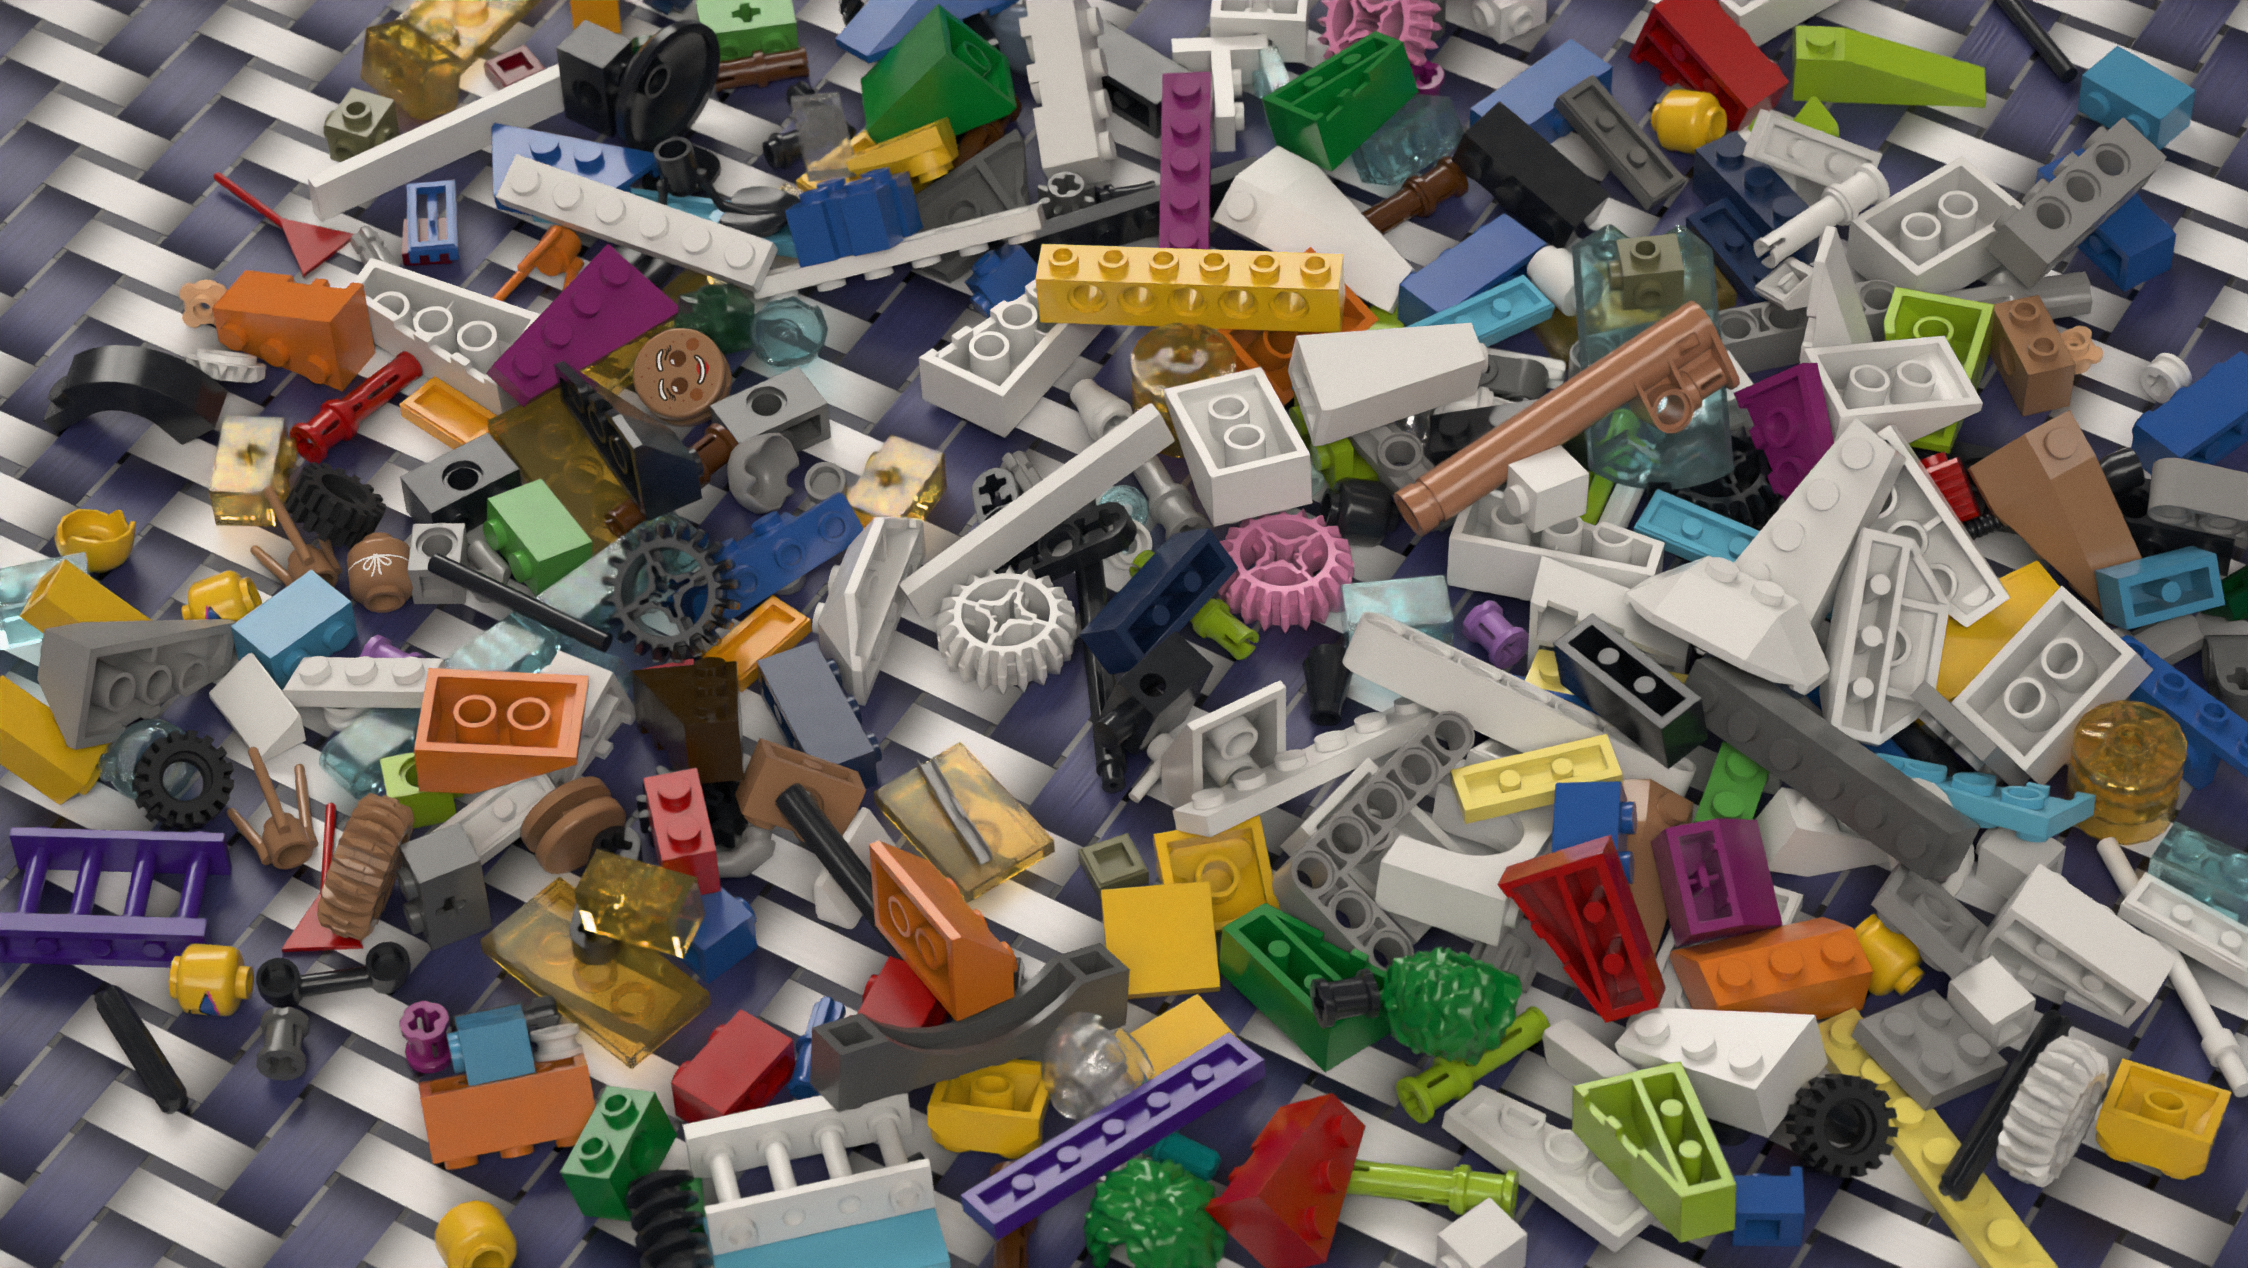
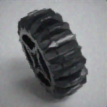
M1724 420L1718 428H1710L1702 421L1698 430H1693L1686 426L1680 431L1679 436L1667 434L1663 445L1655 446V451L1646 470V494L1649 502L1656 490L1659 489L1758 531H1761L1767 524L1768 519H1771L1777 512L1781 498H1783L1780 494H1774L1767 476L1772 472L1764 449L1755 448L1751 436H1747L1744 425L1736 430L1727 429Z
M659 522L656 524L655 538L647 528L637 530L639 547L627 539L620 542L621 550L627 555L625 560L616 556L609 557L608 564L617 569L618 572L616 577L602 576L601 584L614 587V594L601 597L600 602L602 606H616L617 611L610 614L605 621L608 626H618L624 623L625 626L618 633L617 640L620 643L626 644L636 637L633 645V653L635 655L644 656L651 648L653 662L663 663L669 651L674 663H684L686 647L693 657L700 658L705 655L702 638L708 644L718 646L722 640L714 630L716 625L727 630H731L734 626V622L723 616L725 608L730 610L740 609L741 603L739 601L727 599V591L741 588V581L725 579L724 574L732 571L736 564L732 559L716 561L723 553L725 546L721 542H714L705 548L709 535L707 531L698 529L690 538L689 525L678 523L672 535L669 524ZM674 549L681 550L694 558L702 569L680 575L675 571L672 563L665 562L661 552ZM648 562L649 565L645 567L649 578L648 586L642 594L634 598L636 578L641 568ZM666 582L676 585L686 584L680 587L679 591L673 595L675 603L669 601L657 602L668 591ZM706 584H708L706 607L699 620L694 624L692 620L696 616L693 611V599L697 593L707 588ZM662 611L668 617L670 623L677 625L680 634L667 637L651 630L642 621L640 616Z

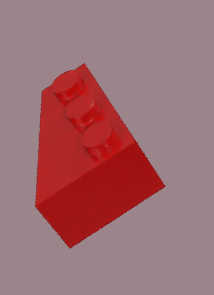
M1661 0L1653 6L1628 56L1638 65L1646 60L1662 72L1660 74V81L1670 88L1678 83L1686 90L1712 94L1725 110L1727 116L1726 128L1731 132L1736 131L1738 133L1750 125L1758 115L1760 108L1766 111L1774 109L1789 84L1779 66L1762 53L1751 41L1746 30L1738 26L1726 14L1717 0Z
M1611 835L1506 867L1497 885L1506 897H1511L1531 922L1530 927L1539 939H1544L1564 964L1563 969L1605 1023L1659 1007L1666 986Z
M1333 1093L1280 1106L1250 1148L1253 1153L1243 1166L1234 1168L1228 1176L1230 1185L1221 1197L1211 1199L1205 1210L1265 1268H1305L1326 1263L1366 1126Z

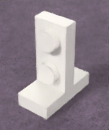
M1267 35L1172 39V61L1184 65L1190 72H1211L1216 152L1236 151L1235 131H1244L1245 126L1243 102H1234V98H1242V84L1268 83Z

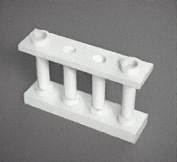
M908 1093L890 1096L864 1104L857 1109L838 1112L820 1095L683 1125L690 1170L693 1172L694 1178L702 1177V1179L712 1177L719 1204L704 1207L713 1256L936 1208L929 1159L908 1163L900 1136L913 1134ZM878 1141L886 1167L852 1174L845 1148ZM823 1153L830 1180L797 1186L790 1160ZM768 1165L775 1191L741 1199L734 1172Z

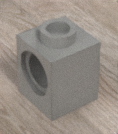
M465 523L413 524L408 575L413 586L412 597L414 604H465L467 589L428 571L429 560L435 553H440L467 567L470 566Z

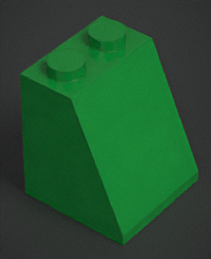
M939 4L860 79L866 131L876 144L948 117L956 136L1009 115L1017 108L1008 57Z

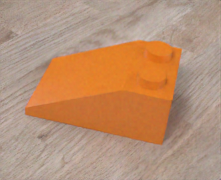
M428 668L414 747L419 791L475 794L577 765L589 688V676Z

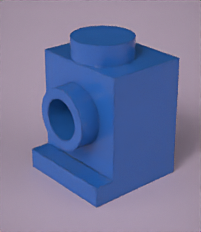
M1790 1167L1789 1176H1772L1766 1173H1755L1749 1176L1734 1175L1733 1178L1736 1182L1735 1230L1731 1231L1732 1246L1801 1247L1805 1216L1802 1167Z

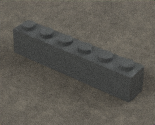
M1716 656L1695 661L1684 685L1702 698L1707 729L1923 879L1928 880L1958 871L1981 827L1980 825L1768 680L1746 672Z

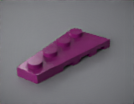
M607 244L499 357L486 374L520 405L525 407L558 388L554 364L564 361L580 372L590 366L594 367L606 360L615 351L627 344L635 343L656 327L664 326L676 319L682 309L613 247Z
M1801 363L1734 392L1739 408L1748 410L1754 424L1749 433L1755 448L1764 449L1772 472L1767 477L1774 494L1783 496L1784 501L1788 499L1834 444L1818 363Z

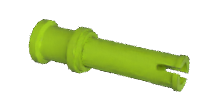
M1536 1006L1528 1007L1525 1012L1515 1018L1512 1026L1507 1028L1506 1036L1501 1042V1047L1494 1051H1486L1477 1066H1470L1464 1061L1457 1062L1453 1060L1448 1062L1440 1056L1434 1058L1432 1067L1416 1077L1405 1076L1397 1081L1396 1091L1401 1105L1412 1119L1418 1123H1426L1434 1117V1110L1452 1099L1460 1101L1473 1090V1083L1507 1063L1540 1040H1543L1542 1037L1545 1029L1551 1027L1547 1017Z
M1356 1159L1346 1194L1371 1195L1382 1198L1448 1205L1449 1210L1454 1211L1458 1215L1466 1214L1468 1210H1472L1490 1197L1513 1219L1518 1198L1519 1174L1515 1170H1508L1505 1175L1472 1171L1470 1165L1460 1164V1167L1455 1166L1453 1171Z

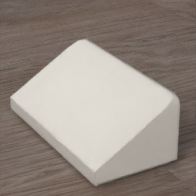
M1788 257L1760 281L1754 290L1759 296L1787 311L1808 307L1813 268L1793 257Z
M252 652L243 657L209 692L212 702L247 748L256 747L259 750L263 762L306 741L303 722L299 712Z
M864 807L858 810L842 836L870 872L869 844L879 840L896 847L870 809ZM824 866L813 883L817 918L847 929H853L862 917V913Z
M1568 1018L1563 1019L1544 1031L1542 1039L1546 1063L1575 1085L1639 1071Z

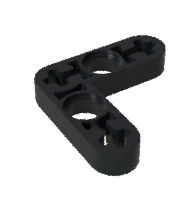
M996 467L980 474L974 481L972 498L979 525L1023 494L1022 489L1011 472L1005 468ZM999 490L1004 505L997 507L993 500L996 497L995 492ZM1106 502L1067 518L994 572L996 574L1005 573L1010 565L1015 572L1014 567L1019 564V570L1015 574L1022 575L1031 568L1036 580L1049 575L1052 582L1122 552L1134 541L1137 534V526L1123 505L1118 502ZM1113 524V530L1108 532V526ZM1087 534L1091 540L1087 542L1083 537ZM1066 540H1075L1073 548L1068 553L1062 556H1052L1058 544ZM1040 554L1044 560L1040 562L1037 555Z

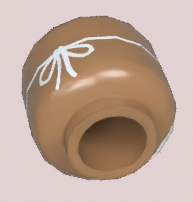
M377 532L367 535L363 538V541L352 547L347 554L346 563L349 592L357 603L364 605L367 610L377 613L395 611L405 604V601L412 596L413 591L412 582L408 575L409 545L398 538H393L388 533Z

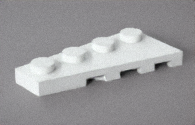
M1483 1085L1478 1086L1445 1112L1443 1129L1505 1174L1508 1170L1518 1171L1520 1185L1614 1253L1657 1219L1572 1130L1559 1129L1546 1123V1114Z

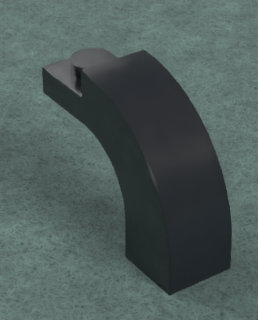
M127 345L96 347L74 355L67 376L59 379L49 392L48 399L50 403L43 422L58 433L94 413L124 411L150 420L183 445L216 427L228 391L202 370L170 354L144 347Z

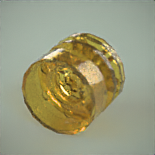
M1170 323L1151 330L1139 339L1131 353L1133 414L1147 404L1152 403L1161 414L1175 440L1160 451V454L1174 458H1185L1164 398V389L1236 373L1235 350L1225 336L1211 327L1195 323Z
M2119 700L2100 704L2083 715L2075 727L2064 799H2074L2077 791L2096 795L2093 816L2076 824L2085 834L2100 841L2108 837H2114L2120 845H2133L2151 841L2169 827L2176 814L2180 783L2183 778V768L2186 762L2187 740L2180 725L2165 711L2144 702Z

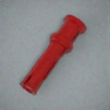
M403 351L341 400L330 399L325 401L320 406V412L306 423L300 422L295 424L290 429L289 436L296 451L310 463H321L327 457L329 449L341 440H351L357 434L360 422L422 376L423 371L418 360L409 352ZM384 383H387L386 386H384L381 390H379L377 393H375L373 396H371L369 399H367V397H368L371 393H373L376 389H378V388H379L380 386H382Z

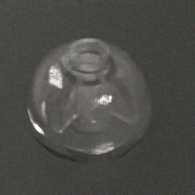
M1076 1012L1066 1017L1053 1032L1046 1044L1040 1064L1042 1082L1045 1090L1048 1091L1054 1108L1063 1116L1079 1121L1085 1120L1114 1101L1130 1094L1133 1090L1149 1081L1154 1075L1153 1065L1141 1045L1120 1026L1112 1033L1106 1028L1097 1025L1103 1017L1094 1013Z

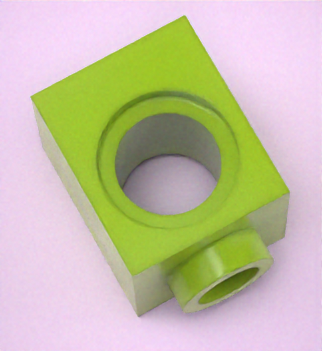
M414 752L380 759L386 794L391 798L399 800V803L411 807L414 816L413 829L444 823L456 814L454 799L464 797V794L419 791Z

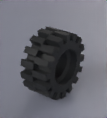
M316 462L310 463L309 466L306 464L285 500V504H287L285 508L288 513H292L291 518L295 523H303L302 529L308 533L314 531L319 534L318 539L324 542L330 539L334 546L340 548L345 544L348 549H352L355 544L363 541L364 537L374 533L386 510V504L382 503L383 498L381 495L373 493L374 488L371 485L361 484V478L355 474L352 477L346 475L345 469L337 467L336 470H333L330 464L322 463L321 466Z
M179 730L169 732L164 738L160 736L145 750L133 771L135 779L132 781V792H137L138 797L135 799V803L138 809L144 807L148 812L144 817L151 823L154 819L162 823L160 828L167 831L171 827H177L178 832H188L192 827H195L196 830L204 827L226 806L230 799L229 794L234 788L235 780H231L230 777L234 771L232 762L226 763L224 759L227 752L222 746L216 749L211 744L214 739L208 735L203 739L196 737L197 731L188 730L185 734H179ZM176 762H186L196 767L203 779V788L200 795L191 800H179L172 797L166 791L163 784V774L169 765Z
M1833 1073L1825 1074L1826 1078L1815 1077L1808 1081L1811 1088H1800L1795 1094L1801 1100L1799 1105L1790 1104L1787 1114L1795 1115V1123L1786 1124V1134H1793L1796 1137V1140L1790 1142L1789 1145L1793 1152L1803 1154L1799 1161L1807 1167L1815 1168V1172L1845 1178L1868 1175L1867 1168L1877 1170L1883 1164L1878 1157L1880 1155L1890 1156L1894 1148L1886 1143L1888 1136L1897 1137L1898 1127L1889 1126V1119L1898 1117L1895 1108L1886 1107L1885 1105L1891 1099L1886 1091L1876 1090L1877 1083L1869 1079H1861V1076ZM1845 1103L1856 1111L1859 1118V1131L1851 1144L1838 1148L1827 1139L1824 1124L1828 1112L1834 1106Z

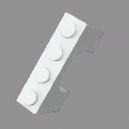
M1461 759L1452 769L1464 767L1466 760ZM1449 771L1437 784L1432 820L1444 832L1485 844L1501 853L1487 856L1466 855L1400 835L1381 861L1375 903L1382 910L1498 947L1510 928L1518 929L1524 913L1511 897H1506L1497 884L1507 866L1552 853L1554 804L1465 824L1450 783Z

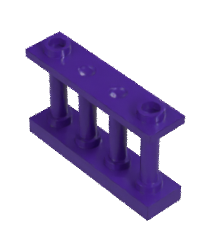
M45 826L34 828L11 827L9 836L18 869H25L16 912H0V963L170 968L173 958L181 956L190 944L213 945L208 921L205 918H199L207 875H231L232 864L225 833H210L206 831L164 832L62 829ZM48 870L79 871L69 914L38 913ZM101 871L132 872L124 912L121 916L91 915ZM154 873L185 874L177 917H145Z

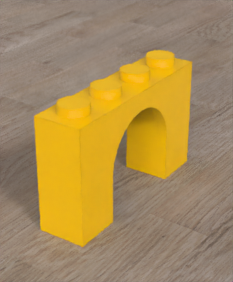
M63 559L39 579L19 616L43 634L47 628L80 622L152 621L66 559ZM1 675L0 765L59 805H62L77 793L81 795L88 793L101 774L102 770L97 767L101 756L106 755L114 747L118 739L111 743L77 750L68 747L50 707Z

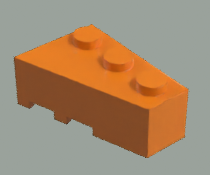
M245 270L212 307L219 342L231 350L242 351L256 356L274 367L285 368L307 377L314 383L325 384L343 392L375 354L363 284L351 282L344 289L330 287L327 279L315 278L311 284L294 283L295 280L292 275Z

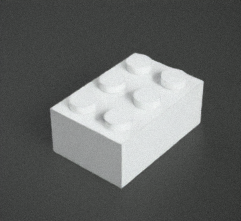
M1960 156L1863 212L1856 219H1851L1846 259L1848 264L1868 281L1885 280L1900 288L1933 294L1961 290L2003 265L1986 249L1998 233L1992 226L2010 206L2014 205L2020 210L2023 205L1963 156Z
M2061 586L1951 704L2011 757L2038 784L2045 785L2146 679L2153 669L2128 644Z

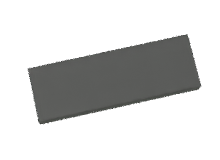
M1593 74L1557 97L1554 103L1555 108L1646 211H1649L1682 189L1687 180Z

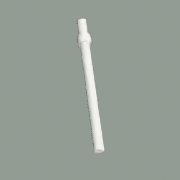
M2108 837L2101 840L2096 848L2125 899L2139 879L2116 838ZM2143 931L2145 935L2154 938L2163 948L2178 957L2169 971L2168 977L2203 1038L2201 1047L2211 1065L2220 1068L2236 1097L2247 1096L2248 1072L2239 1058L2241 1048L2231 1030L2221 1026L2180 951Z

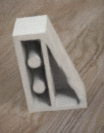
M2038 863L1996 914L1971 960L1981 963L1993 956L1998 962L2018 970L2017 980L2031 986L2036 979L2044 981L2066 991L2065 1001L2129 1028L2151 1003L2178 957L2163 948L2154 938L2144 935L2116 916L2109 907L2097 903L2072 886L2062 875L2052 872Z

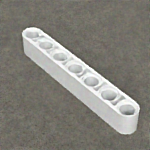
M1369 611L1362 613L1343 657L1342 663L1353 673L1437 713L1443 711L1461 713L1468 718L1475 731L1522 753L1607 734L1623 774V779H1652L1680 796L1685 797L1697 771V766L1687 757L1682 758L1670 769H1667L1603 717L1380 613Z

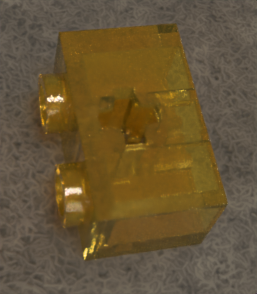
M403 18L366 27L360 79L376 89L383 97L393 99L410 116L418 120H428L438 114L456 110L463 59Z
M224 416L209 487V496L216 525L277 526L278 518L264 493V488L267 485L272 486L283 505L286 506L285 500L290 493L289 478L286 476L288 468L294 469L297 461L295 438H288L284 417Z
M890 435L880 451H874L870 455L864 473L856 485H850L847 490L846 499L863 528L865 529L875 517L922 519L924 523L947 489L945 454Z
M599 849L595 851L574 890L584 930L684 958L705 917L697 877Z

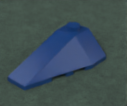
M869 0L835 38L836 45L870 64L882 59L937 4L963 22L964 18L984 10L990 16L1000 13L1019 0Z

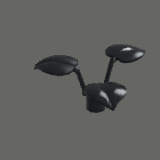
M670 133L664 141L659 143L653 152L659 176L654 178L647 173L642 179L643 189L658 191V203L666 206L668 193L674 197H686L694 192L705 190L717 209L725 212L720 218L719 224L759 238L768 237L788 224L785 210L801 202L793 194L766 186H752L740 189L733 195L731 203L724 201L712 185L721 173L719 159L713 153L696 147L688 139L678 137L673 133ZM620 245L614 247L620 255L656 287H660L666 282L674 269V264Z

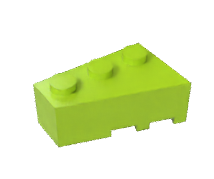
M1681 1061L1572 1086V1131L1680 1243L1735 1230L1736 1182Z

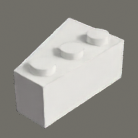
M1541 555L1530 602L1527 671L1530 670L1538 649L1554 651L1553 643L1592 613L1666 671L1687 674L1692 648L1691 643L1648 622L1636 613L1634 608L1625 605L1622 601L1625 593L1630 590L1629 588Z
M558 650L551 665L545 666L540 673L589 676V688L577 765L548 773L557 787L571 780L584 777L581 776L595 756L605 760L613 750V743L608 741L621 722L632 725L636 719L635 706L613 672Z
M1655 1008L1641 1012L1615 1043L1618 1056L1638 1070L1681 1061L1707 1118L1767 1138L1787 1115L1789 1105H1795L1799 1100L1795 1096L1800 1088H1808L1810 1086L1808 1081L1817 1077L1828 1063L1816 1015Z

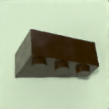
M707 657L695 661L693 665L631 670L637 729L642 734L650 733L652 735L653 746L658 751L665 749L668 752L669 763L677 771L697 768L700 784L744 780L743 728L737 661L725 662L722 658Z

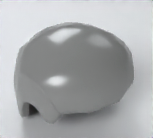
M779 432L756 435L741 441L731 451L727 465L729 489L738 504L755 514L778 511L786 498L794 493V489L787 484V476L793 469L798 467L799 459L790 440Z

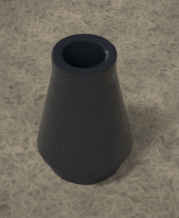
M1321 644L1314 646L1309 650L1308 657L1302 663L1310 705V720L1320 726H1333L1340 723L1342 708L1353 676V672L1342 663L1346 649L1338 645Z

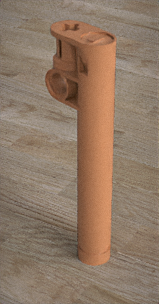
M1690 300L1418 477L1416 483H1409L1395 492L1393 495L1394 501L1410 528L1418 536L1423 537L1436 529L1440 522L1448 521L1506 483L1508 464L1555 446L1564 445L1626 403L1629 404L1632 412L1638 419L1665 433H1677L1690 423L1693 413L1702 407V400L1724 386L1729 390L1738 387L1740 384L1739 376L1711 319L1699 304ZM1667 396V404L1664 410L1657 414V407L1660 401Z

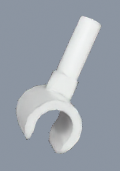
M1168 733L1158 735L1148 746L1147 755L1154 763L1128 794L1130 799L1136 803H1139L1155 782L1161 778V757L1175 740Z

